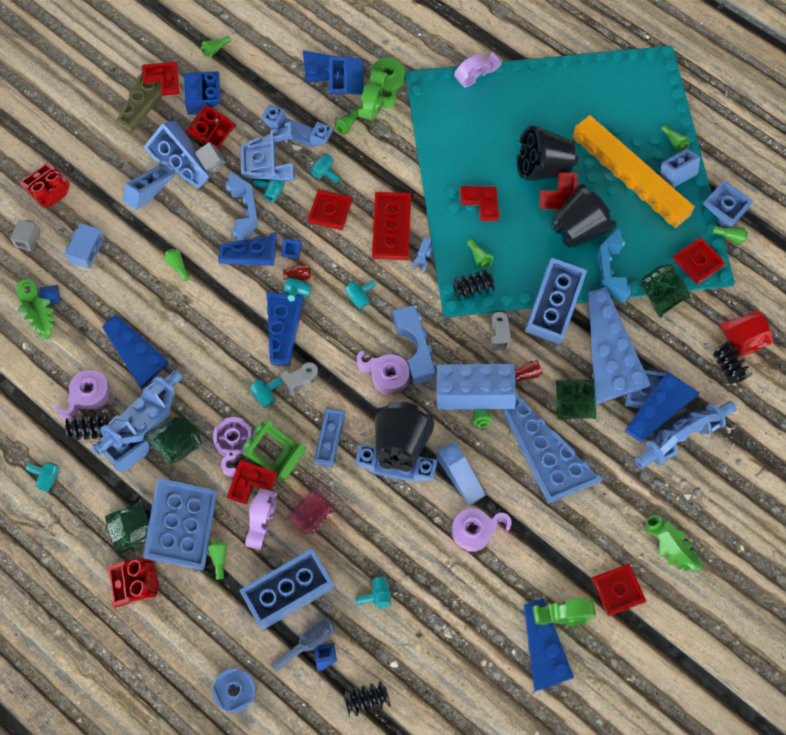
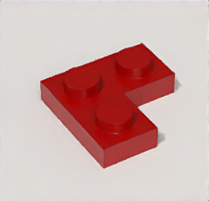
M177 61L142 65L144 83L161 82L162 96L180 94Z
M558 173V190L540 191V209L559 210L577 187L578 173Z
M460 187L461 205L479 206L480 221L498 222L499 210L496 187Z
M240 460L227 498L247 505L253 486L272 491L278 473Z

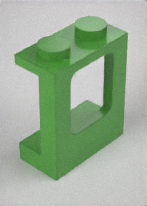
M267 420L264 423L261 421L254 430L257 433L244 444L245 450L242 454L259 467L277 472L276 479L284 481L307 447L301 443L296 444L272 426L271 420ZM265 432L283 446V450L273 464H270L253 451Z

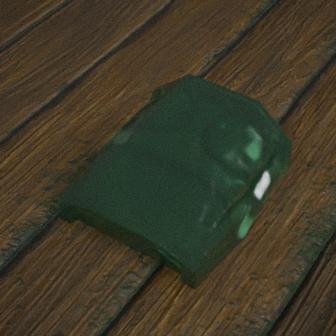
M671 264L657 267L644 276L639 284L660 318L686 298H691L685 283Z
M555 380L557 419H596L595 380Z
M175 417L172 421L148 432L144 436V439L167 460L169 465L184 459L190 453L199 449L202 444L199 431L186 418Z
M141 499L133 505L105 516L117 554L134 549L146 542L149 521Z

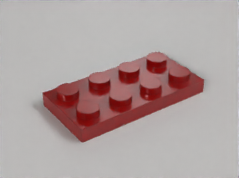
M375 192L372 259L409 260L411 193Z

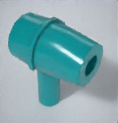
M325 153L310 168L311 174L317 179L326 175L336 184L341 179L329 170L334 162V159L329 154Z
M255 179L253 184L257 187L266 188L264 198L269 202H275L283 191L285 180H270L268 182Z
M287 278L284 284V291L289 293L287 297L289 301H294L296 295L308 298L312 285L294 278Z
M371 280L360 286L357 282H352L346 286L345 292L359 309H363L370 303L365 292L374 288L376 283L374 280Z
M280 377L268 384H265L262 380H257L250 385L249 389L253 397L265 409L275 402L270 391L283 384Z
M45 462L42 468L31 463L26 466L27 471L39 475L35 487L49 492L57 479L60 470L59 466L51 462Z
M385 577L374 578L372 580V593L357 596V605L374 601L376 608L383 609L391 605V592L387 579Z

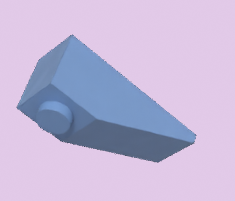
M158 165L127 182L122 201L135 210L143 207L173 178L174 173L163 165Z
M454 441L437 451L436 459L468 506L486 496L467 459Z

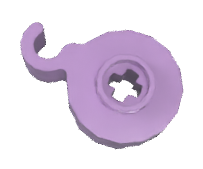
M494 52L487 59L482 54H476L463 61L455 71L454 76L460 85L466 88L477 82L475 79L481 74L484 77L487 73L494 72L502 63Z
M364 351L358 353V369L364 373H372V382L375 389L380 393L391 395L402 392L407 387L410 371L407 362L403 358L394 354H388L379 358H372L369 362L365 363L363 362ZM391 372L394 373V375L388 377L387 373Z
M85 370L76 374L69 385V397L67 399L70 405L69 409L64 411L60 406H56L60 417L64 420L66 418L71 420L72 416L77 415L79 409L98 410L108 402L110 386L104 375L95 370ZM92 388L93 391L89 393L87 390Z
M236 417L224 419L223 422L214 428L213 432L215 448L224 457L221 461L223 473L231 478L234 477L236 469L227 467L230 464H236L238 459L245 456L242 454L245 450L243 446L250 437L253 438L249 425L243 419ZM233 435L237 438L235 441L229 440L232 439Z
M261 488L256 497L253 498L249 510L250 529L246 538V547L262 551L264 547L262 545L263 540L269 529V526L266 524L268 520L273 519L277 500L273 498L277 496V492Z
M463 510L455 517L452 524V538L456 545L458 544L461 548L466 549V551L481 550L496 531L498 522H503L507 531L510 530L511 518L505 513H498L493 519H490L481 510ZM470 526L476 528L474 534H471V531H467Z

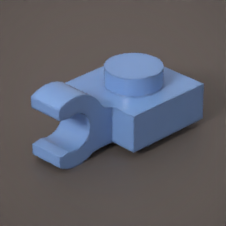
M424 237L418 251V256L413 262V269H416V266L421 264L423 265L422 272L426 271V258H430L433 251L431 239Z

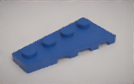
M266 292L271 365L290 367L304 300L303 296L296 295L294 301H289L287 298L289 294Z
M116 314L102 326L141 390L169 364L167 359Z
M667 371L624 432L640 443L643 442L678 411L698 397L700 392Z
M543 598L523 606L534 692L574 678L554 624H535L533 606L545 607L546 604Z

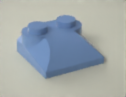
M724 180L706 199L703 205L718 217V222L722 227L731 228L749 209L753 200Z
M121 431L118 434L121 436L127 433ZM145 439L139 442L123 444L121 448L111 445L103 454L117 471L122 472L128 470L144 458L149 452L150 445Z

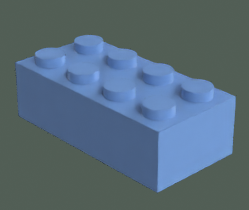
M551 258L524 332L561 344L587 270Z
M515 364L437 365V410L515 409Z
M312 548L240 589V593L259 628L263 631L330 592L334 587L333 582Z

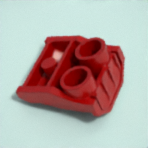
M205 105L185 133L190 134L205 145L210 142L219 151L223 142L236 127V124L222 113Z
M46 162L44 163L45 165L18 183L40 206H53L67 195L70 184L53 165Z
M758 309L719 325L727 340L734 342L731 348H738L734 354L741 353V356L769 346L773 342L771 329L763 313Z
M142 557L107 567L111 582L112 607H121L139 600L156 598L159 591L157 569L152 560Z

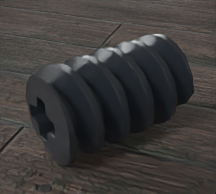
M484 269L482 273L477 271L475 275L471 273L468 277L464 275L461 279L458 277L454 279L453 288L458 302L461 301V295L466 300L468 299V293L473 298L475 297V291H477L479 296L482 295V289H484L486 294L489 293V287L495 291L494 280L487 269Z
M732 340L718 347L713 356L718 358L717 363L722 365L721 370L726 371L725 376L730 377L729 383L735 384L749 378L752 372L746 374L749 366L742 367L745 363L744 359L738 361L741 353L734 354L738 348L730 347L734 343Z
M96 414L95 420L92 419L91 415H88L87 421L84 420L83 415H80L79 421L76 420L75 416H72L71 422L66 418L65 431L67 439L72 441L75 437L76 440H81L83 436L85 440H88L90 435L92 439H97L98 435L102 438L103 435L100 429L103 425L109 424L107 414H104L103 420L100 419L99 414Z
M378 681L377 688L373 683H370L369 690L363 685L361 693H359L356 687L353 688V695L348 690H345L344 699L349 718L351 711H353L355 716H358L359 709L364 714H367L368 706L372 712L375 711L376 704L380 709H383L384 702L391 707L387 688L381 681Z

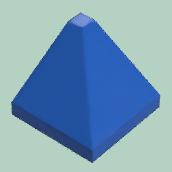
M283 238L281 257L299 259L302 241Z
M58 285L39 288L40 298L51 300L50 304L60 302Z
M334 643L321 645L314 649L318 672L337 661Z

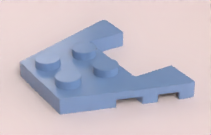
M291 122L285 123V127L279 130L276 128L271 130L270 134L263 138L260 136L240 146L241 175L243 178L295 180V167L293 163L276 167L275 143L293 139V126Z

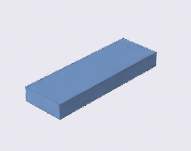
M326 408L314 458L315 465L333 468L345 411Z

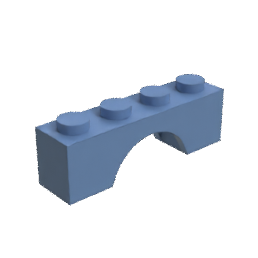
M415 305L393 310V322L397 335L408 337L417 347L416 354L408 360L412 385L435 380L437 365L435 361L432 362L430 357L432 356V349L430 344L427 345L425 341L427 333L425 328H421L422 317L420 311H416Z

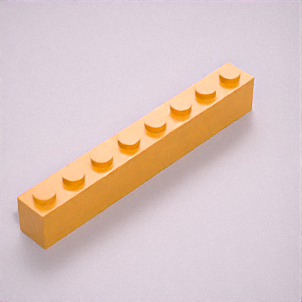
M591 115L575 126L572 136L574 140L586 148L589 154L595 156L615 177L622 180L642 201L648 203L653 211L659 213L668 224L677 228L691 216L695 206Z

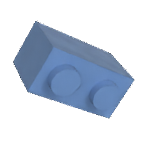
M685 149L662 162L660 177L675 188L698 174L700 156L689 149Z
M80 223L78 229H75L71 243L65 249V255L69 263L90 269L104 240L101 229Z

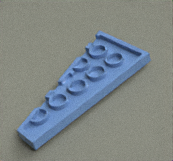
M603 287L588 292L596 405L650 386V382L607 288Z
M517 393L515 409H501L548 504L602 482L603 479L596 475L590 469V466L585 461L583 462L575 454V451L554 430L552 431L546 425V422L539 418Z

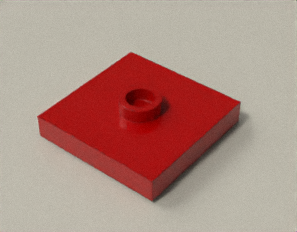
M318 189L308 217V223L343 231L353 197Z
M702 237L672 258L696 285L703 282L726 264Z
M630 563L591 578L608 617L646 603L645 596Z

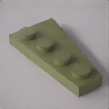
M142 73L138 76L136 85L131 90L130 97L125 102L116 120L119 126L130 132H133L162 97L161 82L144 83Z

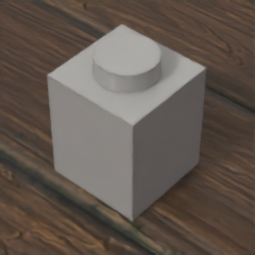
M210 142L195 152L205 170L211 173L220 171L223 168L222 166L226 164L216 146Z
M18 220L10 239L16 248L33 251L40 231L34 222Z

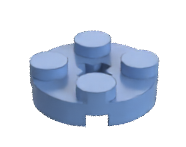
M235 668L228 669L217 677L212 691L213 698L216 704L227 713H238L247 709L254 701L256 686L252 677L247 672ZM232 685L236 688L240 687L237 696L229 695L228 693L231 691Z

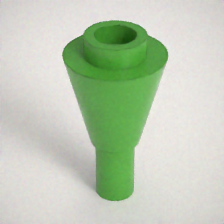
M226 36L222 39L202 42L201 51L205 56L211 58L223 45L231 42V38Z
M355 108L350 114L335 120L334 125L337 132L348 134L355 118L358 116V108Z
M667 125L662 127L661 131L668 136L677 152L684 151L689 147L690 139L672 131Z
M714 226L712 233L723 235L738 245L745 242L748 236L745 227L722 228Z
M470 239L467 245L472 250L478 268L486 269L490 267L493 256L477 246L473 239Z
M168 250L163 260L180 274L183 281L190 279L185 270L180 250Z
M474 409L473 425L479 428L487 427L492 422L486 409Z
M223 541L211 542V546H207L215 566L216 580L224 579L223 565L228 545L224 544Z

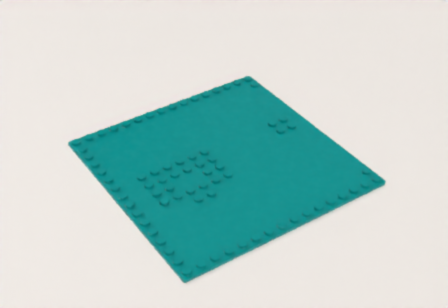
M673 46L501 62L502 64L497 70L487 73L484 77L481 74L475 79L477 81L475 84L466 88L460 85L454 76L459 66L405 72L442 314L445 318L532 309L551 258L587 270L576 304L587 303L588 292L602 288L597 256L600 245L617 229H621V235L625 238V246L621 248L619 255H612L610 268L614 270V277L627 278V285H630L631 289L630 296H627V298L725 288L734 285L735 281L723 235L712 233L714 226L720 227L718 217L703 205L712 193ZM591 115L660 176L662 162L680 153L675 150L668 136L661 131L662 127L667 125L672 131L688 137L690 142L687 149L700 156L698 174L674 188L695 206L693 212L677 228L668 224L659 213L653 211L648 203L642 201L622 180L615 177L595 156L589 154L586 148L575 141V155H578V163L575 166L573 165L570 173H578L577 187L580 184H585L587 191L593 190L610 210L611 221H616V227L610 232L576 248L572 246L568 248L562 240L564 238L560 233L556 234L551 228L553 224L552 219L559 210L540 209V191H557L558 177L526 181L524 178H520L518 174L516 158L517 155H520L522 143L519 140L523 131L528 126H538L574 140L572 136L575 126ZM460 187H496L499 210L498 222L480 221L479 206L461 205ZM702 237L726 264L703 282L696 285L672 258ZM473 239L477 246L493 256L491 266L486 269L492 275L495 291L489 287V293L486 294L484 289H482V295L480 296L475 291V297L473 298L468 293V299L466 300L461 295V301L458 302L453 288L454 279L457 277L461 279L464 275L468 277L471 273L475 275L477 271L482 273L484 268H478L472 250L467 245V242Z

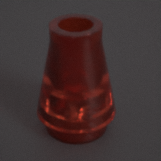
M302 263L283 269L284 280L294 278L307 281V279H311L309 264Z
M531 360L516 370V382L539 378V375H542L543 372L538 360Z

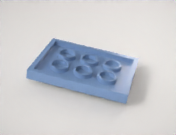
M158 478L143 558L203 570L205 568L217 491Z

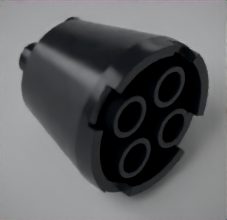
M528 126L523 131L519 140L522 143L520 155H517L516 158L520 178H524L526 181L558 177V173H570L573 165H577L578 155H575L574 140L538 126Z
M580 184L574 189L552 219V230L556 234L560 233L564 238L562 240L568 248L571 246L576 248L610 232L616 227V221H611L609 208L593 190L587 191L585 184Z
M402 401L388 402L387 406L377 409L375 416L376 458L382 468L401 469L405 472L411 471L433 433L435 422L430 413L425 414L417 409L418 405Z

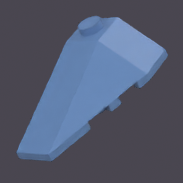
M176 121L162 123L144 145L145 150L156 162L164 164L170 171L181 175L182 179L196 188H201L209 179L210 175L195 154V148L187 134Z

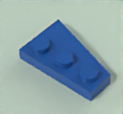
M303 50L306 82L328 81L329 57L337 56Z
M277 232L271 233V236L261 238V236L254 237V240L244 242L239 240L221 244L218 256L219 264L274 266Z

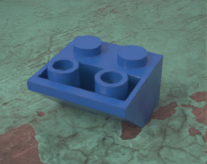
M329 57V95H362L364 90L363 59Z
M219 71L184 73L185 105L188 115L198 114L205 105L214 108L221 102Z

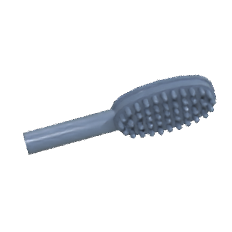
M327 619L319 621L305 631L302 637H300L298 645L271 666L277 672L302 651L307 652L319 647L334 633V624Z

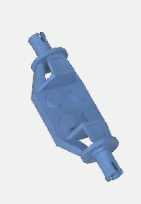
M173 370L165 379L155 377L133 404L120 416L116 415L108 425L101 427L100 431L103 437L92 446L93 451L101 456L111 445L121 448L126 443L143 441L169 416L172 398L175 396L173 387L182 380L180 373ZM159 394L164 397L163 400L159 398ZM123 431L127 434L120 436L118 433Z
M728 401L719 408L714 404H708L706 410L685 411L663 424L654 432L651 440L646 442L647 451L634 459L636 465L640 469H643L653 461L660 466L664 465L666 460L678 454L676 443L686 440L691 433L701 431L702 433L711 434L718 428H724L726 426L725 417L737 411L735 404L732 401Z

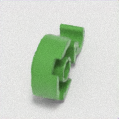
M382 58L372 65L370 77L374 69L388 73L387 80L384 81L382 93L384 96L383 107L392 108L396 103V90L404 86L405 70L398 60Z
M375 69L372 71L368 86H365L360 101H362L363 108L359 109L358 112L360 118L374 121L377 113L380 112L383 103L384 81L387 80L388 73Z
M587 598L568 599L565 605L559 606L558 602L545 607L533 606L536 625L557 623L577 626L596 618L593 599H590L589 602H587Z

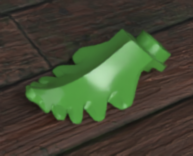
M23 279L16 286L21 303L18 312L27 313L24 316V320H32L30 327L36 326L35 332H40L39 336L48 340L50 334L53 333L50 328L54 327V324L50 323V321L55 319L54 316L48 315L54 309L46 307L51 303V300L40 298L34 282L29 279ZM29 286V290L24 292V287Z
M653 515L646 520V530L658 538L659 555L661 557L668 555L669 565L677 561L676 568L678 570L683 566L685 572L691 569V572L702 570V562L699 561L700 557L695 556L697 552L689 550L692 544L683 541L686 537L683 531L675 529L671 522L658 515Z

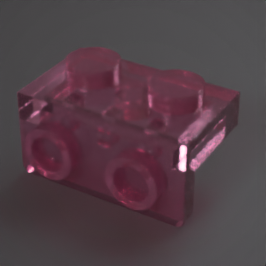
M314 488L287 518L303 534H313L319 529V523L332 515L334 512L332 509L336 505L333 502H329L317 488Z

